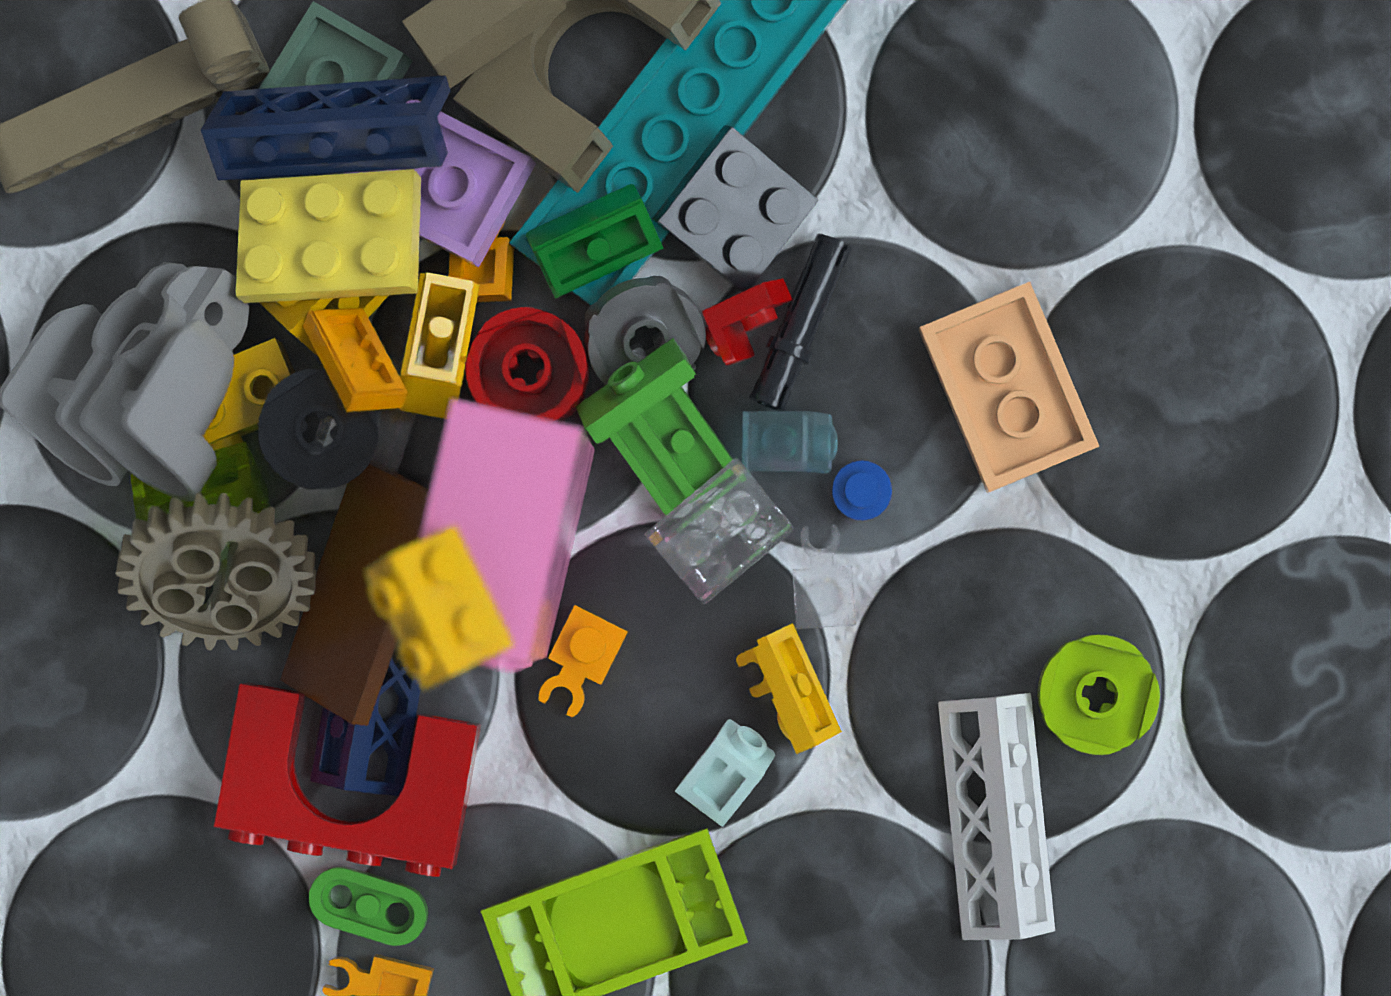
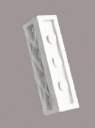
M1031 693L938 702L962 940H1017L1054 932L1055 922ZM978 711L980 738L973 748L962 737L960 712ZM973 771L985 781L986 798L980 807L968 797L967 780ZM979 831L991 841L993 857L986 867L974 856L973 840ZM985 891L997 901L999 925L981 926L979 899Z

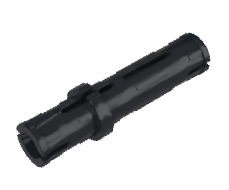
M818 233L816 235L809 258L799 277L782 323L776 335H771L768 338L765 347L769 352L760 376L749 396L752 401H756L758 404L775 411L785 412L792 389L803 365L810 364L813 357V352L810 351V348L814 341V336L831 300L841 271L852 251L851 246L824 234Z

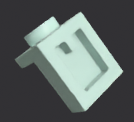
M728 719L712 743L680 782L675 792L723 827L761 780L775 757V753L767 747L765 740L755 730L746 726H739L733 720Z

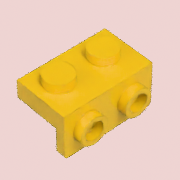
M456 525L390 554L366 570V575L370 582L369 593L376 609L388 618L399 641L401 661L406 670L412 676L417 677L423 689L426 690L514 646Z

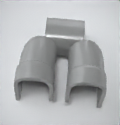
M163 262L161 265L152 268L135 288L126 291L112 302L103 314L93 305L82 304L56 313L43 324L0 387V407L59 460L96 482L108 486H118L127 471H130L144 483L170 497H176L182 501H193L195 493L200 492L217 463L215 452L211 445L203 438V435L225 397L233 376L234 354L232 350L240 343L248 325L249 305L236 297V277L224 269L199 266L187 268L183 264Z

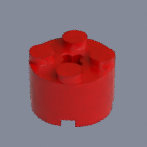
M518 307L495 315L480 329L469 349L466 360V378L471 394L479 406L560 424L568 419L576 411V406L584 400L589 382V364L578 335L565 321L544 310L532 307ZM529 355L534 363L544 362V369L536 373L537 382L532 385H527L523 378L513 379L512 373L521 368L519 359L523 356Z

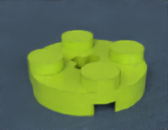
M1088 635L1064 643L1045 664L1038 683V704L1046 727L1068 747L1087 754L1107 755L1130 746L1150 729L1159 708V684L1150 664L1134 645L1114 636ZM1096 677L1107 679L1106 689L1115 693L1113 703H1102L1099 712L1089 710V699L1082 697L1084 685L1093 686Z

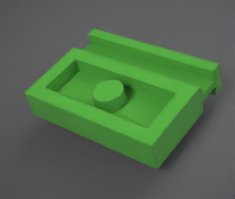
M682 387L609 437L670 523L677 519L678 515L691 506L694 507L741 474V469Z

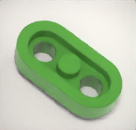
M336 866L327 869L314 880L310 888L309 905L312 913L321 923L387 945L401 946L412 942L424 930L428 920L426 901L415 888L351 867ZM344 885L350 889L352 901L348 906L341 907L332 901L331 891L334 886ZM402 903L408 908L409 919L406 923L395 924L389 919L388 908L391 904Z

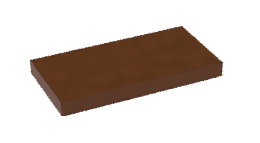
M373 460L358 477L346 485L316 573L315 592L310 598L309 611H303L280 681L349 723L368 726L398 640L388 618L383 616L372 602L369 593L370 582L367 578L366 570L390 554L420 541L431 490Z

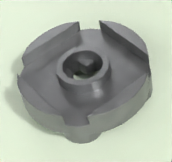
M653 275L647 278H635L619 283L605 292L596 303L588 308L585 314L584 346L586 354L596 375L605 385L608 384V379L618 368L629 362L638 363L672 338L675 339L683 350L694 370L696 369L694 362L700 354L701 346L704 350L706 333L699 311L683 290L672 285L668 279L662 276ZM646 325L648 328L657 327L660 329V332L652 337L654 343L652 348L644 350L639 343L629 346V341L635 336L637 328Z

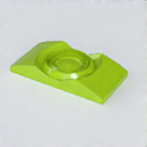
M707 828L640 850L591 870L546 884L481 910L511 996H602L748 943Z

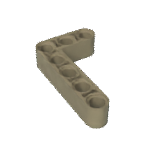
M202 0L188 7L178 16L187 39L1 123L0 182L5 193H15L38 185L217 103L224 91L246 90L263 81L270 72V69L246 17L233 0Z

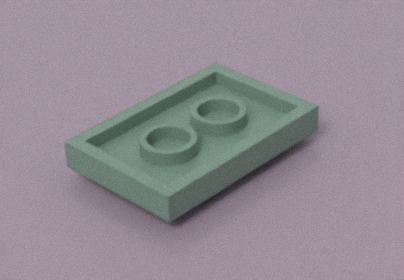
M313 1L259 89L402 79L413 60L403 52ZM344 173L316 174V175H300V176H284V177H268V178H261V179L288 178V177H303V176H318V175H333V174H344Z

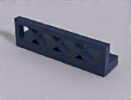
M445 75L224 91L200 130L218 181L442 167L448 151L438 121V115L450 93V87ZM423 99L422 102L407 103L411 100ZM236 112H247L243 115H235Z
M392 658L390 660L368 726L351 724L323 707L310 781L347 791L392 796L400 795L404 787L421 690L417 677L412 676L406 670L401 659L394 663ZM392 686L399 697L397 710L384 723L378 712L380 695ZM382 745L388 755L384 781L366 779L369 757Z

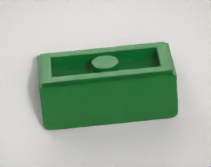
M633 184L622 187L526 233L528 242L555 299L663 249L642 198Z

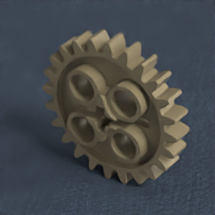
M195 493L194 505L186 507L180 500L174 497L170 501L169 513L152 506L149 508L148 522L135 519L133 521L132 533L123 535L116 569V576L119 577L118 593L128 595L126 604L128 611L142 610L140 623L143 626L158 621L161 622L159 636L163 638L175 631L181 632L182 645L188 646L196 637L204 638L207 650H212L217 640H225L232 650H237L239 638L244 637L255 646H260L263 631L279 638L282 636L283 623L297 626L299 624V612L309 611L310 598L315 592V553L307 551L308 538L306 535L293 536L294 521L286 520L275 524V508L269 507L259 514L252 512L253 503L251 498L245 499L239 507L230 506L227 494L221 493L216 505H208L201 493ZM231 541L228 547L227 559H223L220 562L221 553L226 543ZM213 585V591L208 602L203 604L206 587Z

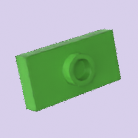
M672 338L638 363L629 362L618 368L608 379L607 385L578 404L576 409L585 429L597 444L599 442L602 443L692 380L696 373L675 339Z

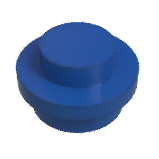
M855 461L843 467L836 475L832 486V496L835 505L841 513L854 520H869L877 517L887 508L892 495V485L887 473L880 466L869 461Z

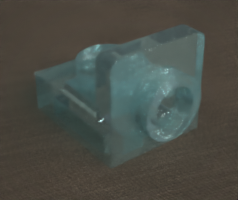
M809 411L743 412L742 471L831 472V461L835 458L838 448L837 432L832 425L831 414Z

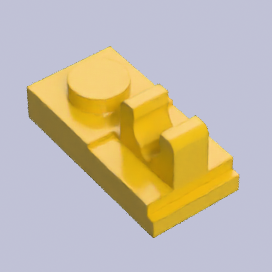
M793 623L758 639V646L737 656L736 662L739 667L751 662L757 663L760 666L764 675L763 681L749 688V691L756 698L770 692L774 697L772 701L777 710L779 727L785 737L791 741L796 754L811 749L842 732Z

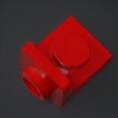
M784 279L763 282L702 311L707 323L705 325V333L708 345L715 355L722 357L725 365L739 363L755 356L746 332L778 319L774 308L792 300Z

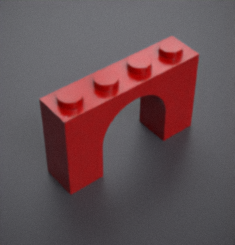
M249 682L239 684L214 827L229 829L228 840L251 845H263L265 836L288 840V851L322 856L324 846L347 850L346 861L369 866H381L383 857L406 861L405 871L433 877H440L442 867L452 869L457 864L481 730L480 723L424 713L418 715L407 778L397 800L387 811L375 818L362 821H346L331 817L316 808L305 796L297 779L295 755L306 696L294 690Z

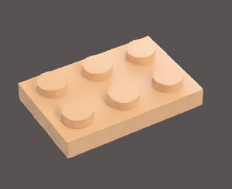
M1030 281L919 327L918 330L987 493L1099 447Z

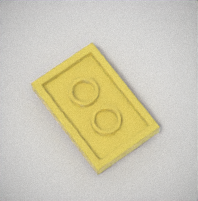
M414 169L242 180L240 186L236 297L243 303L418 293L421 176Z

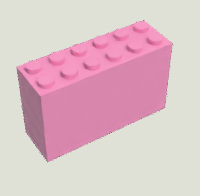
M452 400L420 541L456 525L514 643V646L478 664L514 672V670L518 671V669L522 670L525 667H532L533 661L548 657L595 449L580 428Z

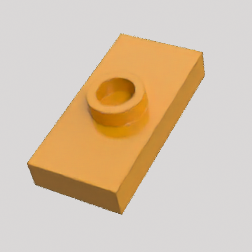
M364 309L308 311L303 328L346 411L402 408L408 391Z

